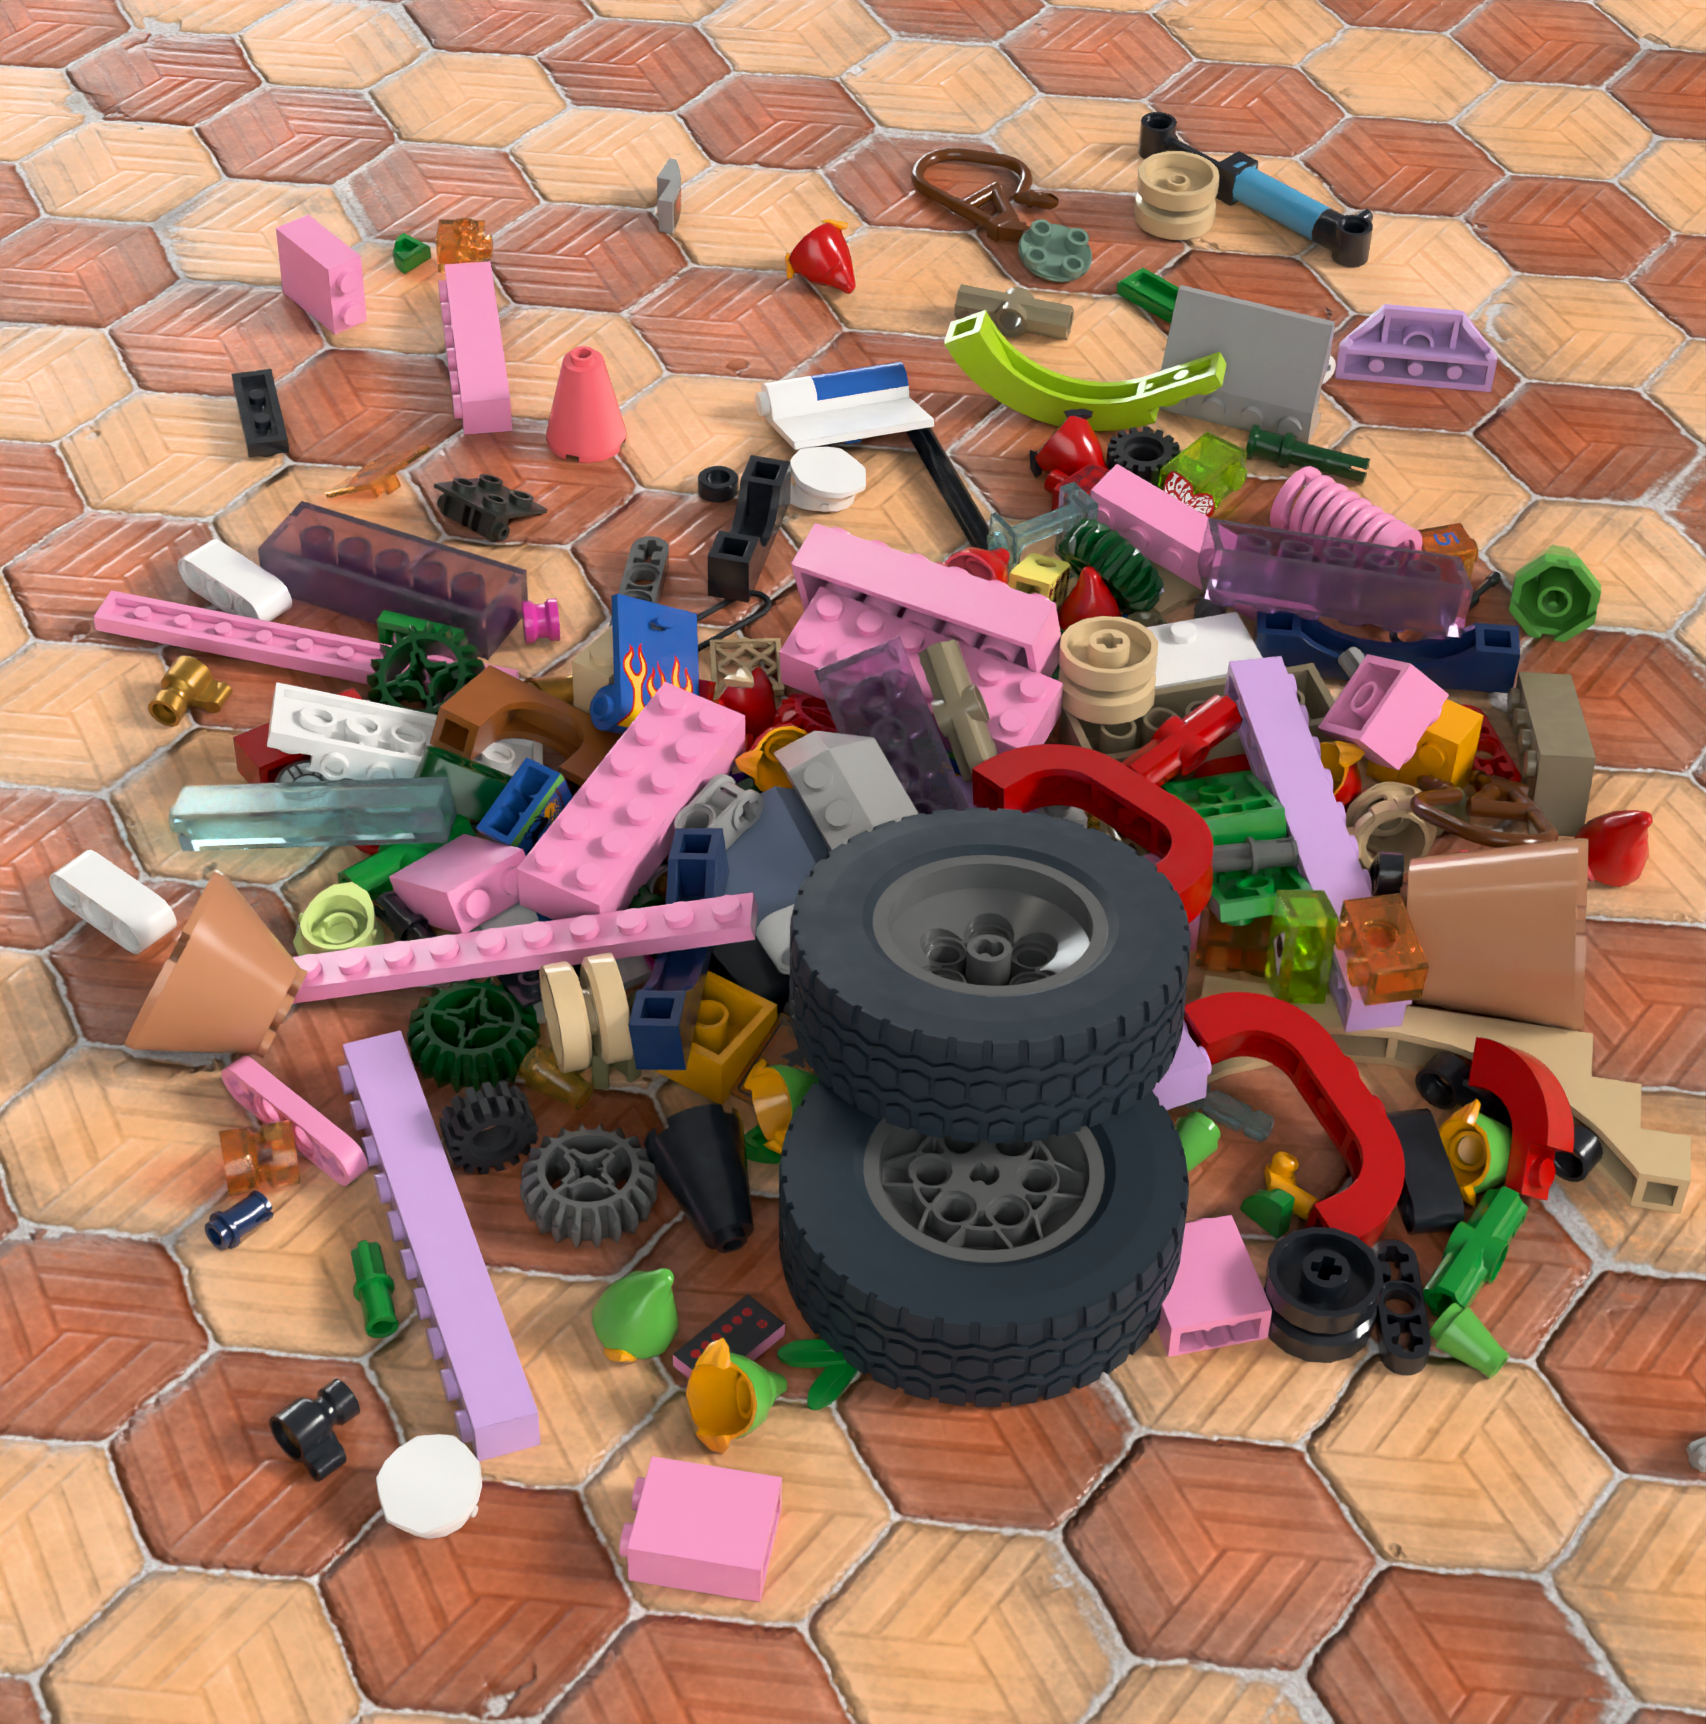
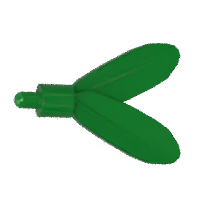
M796 1340L783 1345L777 1351V1358L782 1363L792 1367H826L809 1389L807 1404L811 1410H819L832 1404L858 1372L857 1369L847 1364L842 1351L836 1353L824 1340Z

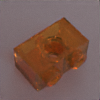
M1400 893L1343 900L1339 921H1335L1333 924V938L1336 948L1344 951L1347 959V975L1350 985L1358 987L1364 1006L1422 999L1429 964Z

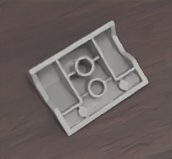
M1181 285L1178 289L1161 371L1217 352H1221L1227 365L1222 387L1208 395L1198 394L1182 399L1171 407L1161 406L1159 409L1251 432L1255 423L1260 425L1264 431L1285 435L1287 432L1293 433L1294 436H1297V441L1309 444L1321 419V413H1318L1320 392L1330 360L1335 322Z

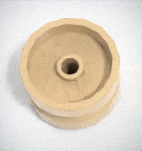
M1166 151L1146 158L1138 168V194L1135 197L1134 207L1135 222L1144 231L1156 237L1169 240H1187L1205 234L1211 229L1215 221V198L1218 194L1220 179L1218 168L1210 160L1198 154L1184 151Z
M1099 616L1083 619L1070 625L1061 635L1058 681L1063 682V709L1076 718L1095 724L1114 725L1126 723L1146 715L1154 705L1158 641L1153 632L1139 622L1123 617Z
M607 952L584 957L580 968V982L574 968L566 961L540 966V990L546 1026L560 1072L567 1073L588 1068L592 1058V1042L598 1057L606 1064L632 1059L633 1048L628 1026L630 1020L629 1005L622 978L612 953Z

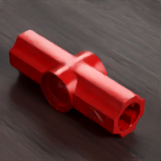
M1215 694L1181 719L1176 715L1166 720L1156 730L1148 744L1121 763L1159 787L1178 773L1183 776L1189 775L1204 762L1213 747L1241 727L1243 718L1239 714L1237 704L1227 695L1219 696Z

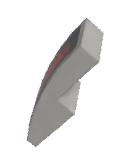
M669 158L657 176L659 231L670 234L674 233L681 214V174L677 160Z

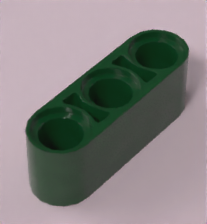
M427 746L409 786V791L426 802L481 822L513 776L450 751Z

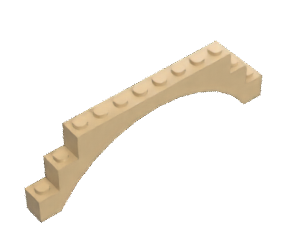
M1204 975L1201 998L1226 992H1251L1288 1002L1314 1018L1330 1034L1343 1054L1349 1056L1354 1062L1391 1065L1419 1072L1435 1054L1445 1052L1461 1059L1471 1070L1476 1036L1488 1038L1533 1055L1543 1062L1559 1080L1570 1104L1573 1123L1591 1131L1601 1143L1603 1156L1595 1167L1623 1196L1626 1202L1633 1207L1681 1214L1691 1182V1136L1641 1128L1642 1084L1592 1077V1033L1407 1005L1402 1026L1345 1032L1332 994ZM1254 1057L1229 1058L1211 1066L1212 1070L1211 1074L1207 1075V1083L1227 1075L1267 1067L1273 1064Z

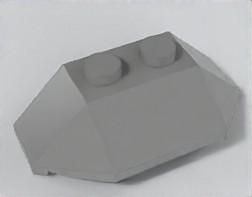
M813 731L774 752L776 759L829 852L841 843L846 845L848 839L865 830L871 832L873 827L892 820L899 822L902 817L918 814L873 737Z

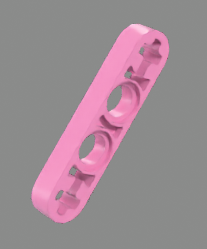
M243 1055L222 1070L223 1082L237 1102L340 1185L347 1186L368 1170L366 1156L351 1137L255 1060Z

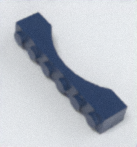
M1257 606L1253 642L1263 658L1281 656L1285 667L1314 663L1321 678L1350 680L1338 663V657L1354 646L1360 649L1365 657L1367 654L1410 663L1442 689L1508 693L1509 688L1514 687L1520 659L1519 626L1473 623L1456 632L1433 639L1412 642H1381L1361 639L1336 631L1315 620L1300 608Z
M676 828L668 858L665 905L680 901L687 902L724 896L729 867L723 828ZM713 946L657 954L648 982L642 989L636 991L628 1024L636 1069L686 1070Z

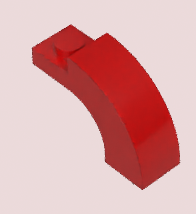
M1476 1036L1468 1086L1496 1094L1508 1109L1512 1121V1143L1505 1187L1518 1192L1519 1196L1547 1201L1549 1188L1555 1178V1151L1573 1153L1574 1148L1573 1116L1566 1093L1553 1072L1533 1055L1494 1040Z

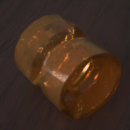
M291 1119L264 1123L259 1132L253 1133L247 1126L219 1131L229 1196L258 1191L261 1183L267 1182L273 1189L301 1184ZM271 1148L273 1163L259 1166L256 1150Z

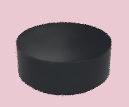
M725 466L708 467L698 475V493L703 499L710 502L720 503L729 501L738 494V475L734 470Z

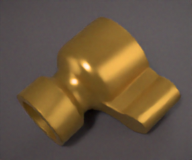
M180 656L174 660L161 679V691H158L148 704V710L151 716L159 723L174 727L180 723L187 712V708L196 706L210 713L219 712L233 690L227 683L213 679L210 670L199 660L189 656Z

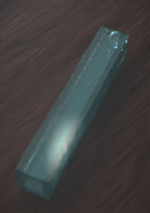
M447 777L183 786L175 805L170 809L169 824L171 830L177 833L183 851L445 843L448 841L457 816V810Z

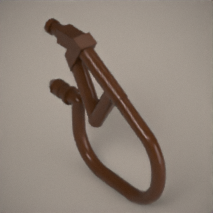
M944 148L922 156L915 163L911 172L912 183L921 194L986 229L987 237L996 242L999 240L1020 242L1022 235L1030 229L1029 226H1026L1027 222L1019 221L1002 186L998 182H994L972 195L960 199L928 183L924 179V173L927 168L939 162L954 160L1004 167L1014 171L1020 177L1019 184L1013 195L1016 203L1027 204L1028 208L1034 206L1050 210L1057 207L1059 199L1052 193L1035 192V190L1030 189L1033 182L1031 170L1019 159L1005 154L965 148ZM992 201L999 215L993 217L978 208Z
M1479 769L1472 771L1469 777V784L1473 787L1481 788V790L1471 798H1468L1466 815L1527 822L1537 831V834H1511L1475 826L1438 810L1432 806L1454 805L1461 802L1463 798L1462 792L1454 788L1451 782L1442 781L1433 775H1425L1417 779V786L1422 792L1415 794L1411 798V811L1421 820L1460 838L1493 848L1558 840V831L1555 826L1527 796L1529 787L1525 783L1514 782L1500 775H1487Z

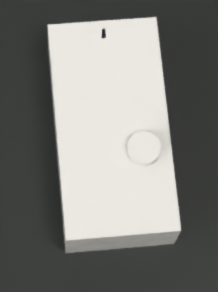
M1237 612L1146 627L1153 632L1158 641L1155 689L1227 677L1229 661L1263 658Z

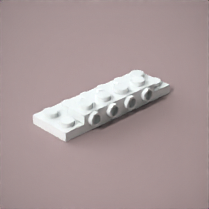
M276 682L267 747L276 748L288 754L301 753L311 755L309 771L321 773L328 780L337 781L348 778L366 782L370 787L377 790L393 787L409 791V786L426 747L433 746L430 744L437 715ZM503 739L492 743L473 761L513 776L526 757L543 765V744L526 739Z

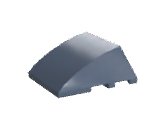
M774 786L761 793L764 806L760 818L726 850L729 875L724 895L754 893L758 905L756 931L760 922L766 916L795 904L796 896L806 876H809L810 871L822 858L826 859L829 853L794 789Z

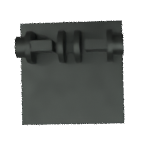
M480 474L479 478L473 479L455 477L453 481L434 483V488L443 492L437 501L441 514L465 527H469L470 530L477 532L492 542L504 541L508 537L510 528L507 526L509 518L543 514L548 511L547 508L533 502L534 497L523 491L511 490L502 485L503 481L500 478L489 474Z

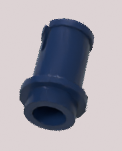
M252 1191L246 1198L226 1211H215L209 1217L210 1221L205 1224V1233L217 1249L223 1250L226 1247L230 1249L236 1248L240 1244L241 1237L273 1218V1212L270 1211L272 1206L261 1192Z

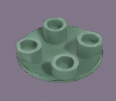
M1043 219L1032 222L1030 229L1022 235L1018 246L1019 256L1027 269L1038 277L1053 282H1069L1082 277L1089 270L1092 262V252L1088 245L1089 236L1087 232L1080 228L1071 229L1063 225L1050 224Z

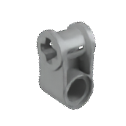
M717 774L709 780L704 789L687 806L678 812L675 816L674 826L675 829L723 828L727 850L746 830L758 821L763 811L764 800L757 791L751 789L745 791L735 785L734 779L729 775Z

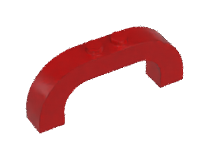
M1039 744L1005 751L972 768L973 805L977 808H989V811H997V808L1021 810V813H1027L1040 807L1064 805L1085 810L1161 859L1155 866L1158 873L1162 872L1172 883L1174 891L1178 892L1184 904V910H1186L1188 924L1198 917L1206 907L1212 893L1214 850L1213 837L1208 825L1189 805L1121 762L1101 752L1084 747L1065 744Z
M1226 992L1210 995L1186 1004L1184 1020L1189 1035L1197 1047L1202 1046L1206 1050L1211 1066L1229 1058L1254 1057L1278 1067L1292 1081L1346 1161L1350 1169L1352 1185L1336 1195L1315 1203L1304 1229L1309 1227L1336 1228L1357 1236L1366 1245L1371 1247L1383 1233L1400 1197L1405 1177V1161L1400 1140L1386 1115L1382 1101L1376 1095H1372L1360 1078L1355 1062L1349 1056L1343 1054L1330 1034L1314 1018L1298 1007L1275 997L1251 992Z

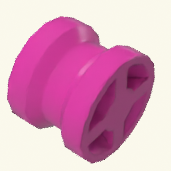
M556 598L547 599L543 604H534L530 600L521 601L525 643H535L538 638L560 641V622Z

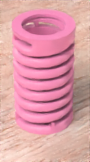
M1312 466L1300 469L1286 481L1276 496L1271 509L1270 524L1274 531L1292 540L1296 545L1305 548L1307 552L1316 555L1320 560L1327 562L1334 569L1340 570L1342 574L1353 578L1356 583L1367 588L1382 587L1387 590L1389 583L1394 579H1400L1404 582L1411 574L1421 554L1423 542L1422 535L1418 530L1408 526L1401 520H1396L1392 514L1384 513L1383 509L1379 506L1372 505L1365 498H1360L1356 492L1348 490L1343 484L1335 483L1333 478L1322 475L1317 468ZM1304 485H1306V487L1302 490V492L1300 493L1299 497L1297 498V500H1296V502H1295V505H1294V507H1293V509H1292L1291 516H1290L1291 507H1292V504H1293V502H1294L1295 497L1297 496V494H1298V492L1300 491V489H1301ZM1406 550H1408L1407 556L1404 562L1402 563L1401 567L1394 574L1387 578V576H1389L1399 565V563L1405 555Z

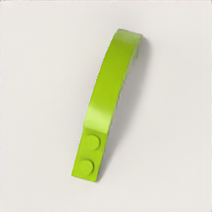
M986 310L951 322L944 341L945 347L967 376L999 402L1019 413L1055 426H1060L1065 421L1066 415L1064 411L1090 410L1093 411V414L1087 421L1093 431L1125 430L1156 423L1159 407H1171L1182 399L1198 394L1208 395L1222 387L1227 365L1221 352H1217L1132 380L1097 382L1071 378L1042 367L1019 352L1000 333Z

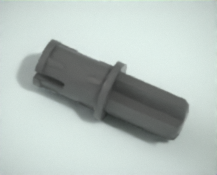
M1294 836L1255 841L1252 837H1245L1244 843L1216 845L1213 850V873L1247 870L1248 874H1256L1259 869L1293 867L1298 864V846Z

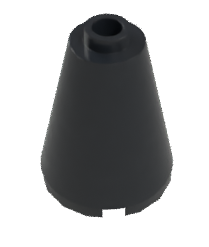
M707 1104L673 1114L667 1118L669 1125L667 1129L658 1135L655 1128L648 1133L644 1142L647 1157L655 1165V1170L705 1246L710 1249H718L721 1253L736 1251L747 1243V1238L754 1231L744 1124L739 1112L732 1107V1114L726 1113L722 1104Z

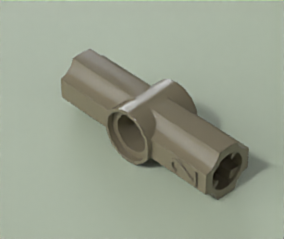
M961 284L954 309L956 319L986 310L997 329L1006 337H1017L1023 332L1068 340L1074 319L1073 306L1034 299L1029 291L1020 287L1010 288L1004 293Z
M953 639L928 646L918 655L934 700L931 701V706L936 722L943 736L949 739L963 781L970 783L972 782V768L998 753L987 722H990V717L985 701L976 684H972L958 642Z

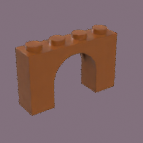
M489 665L440 706L430 744L470 760H474L492 743L503 739H526L544 744L557 751L566 759L559 767L558 772L564 777L572 797H574L622 735L597 729L592 723L590 714Z

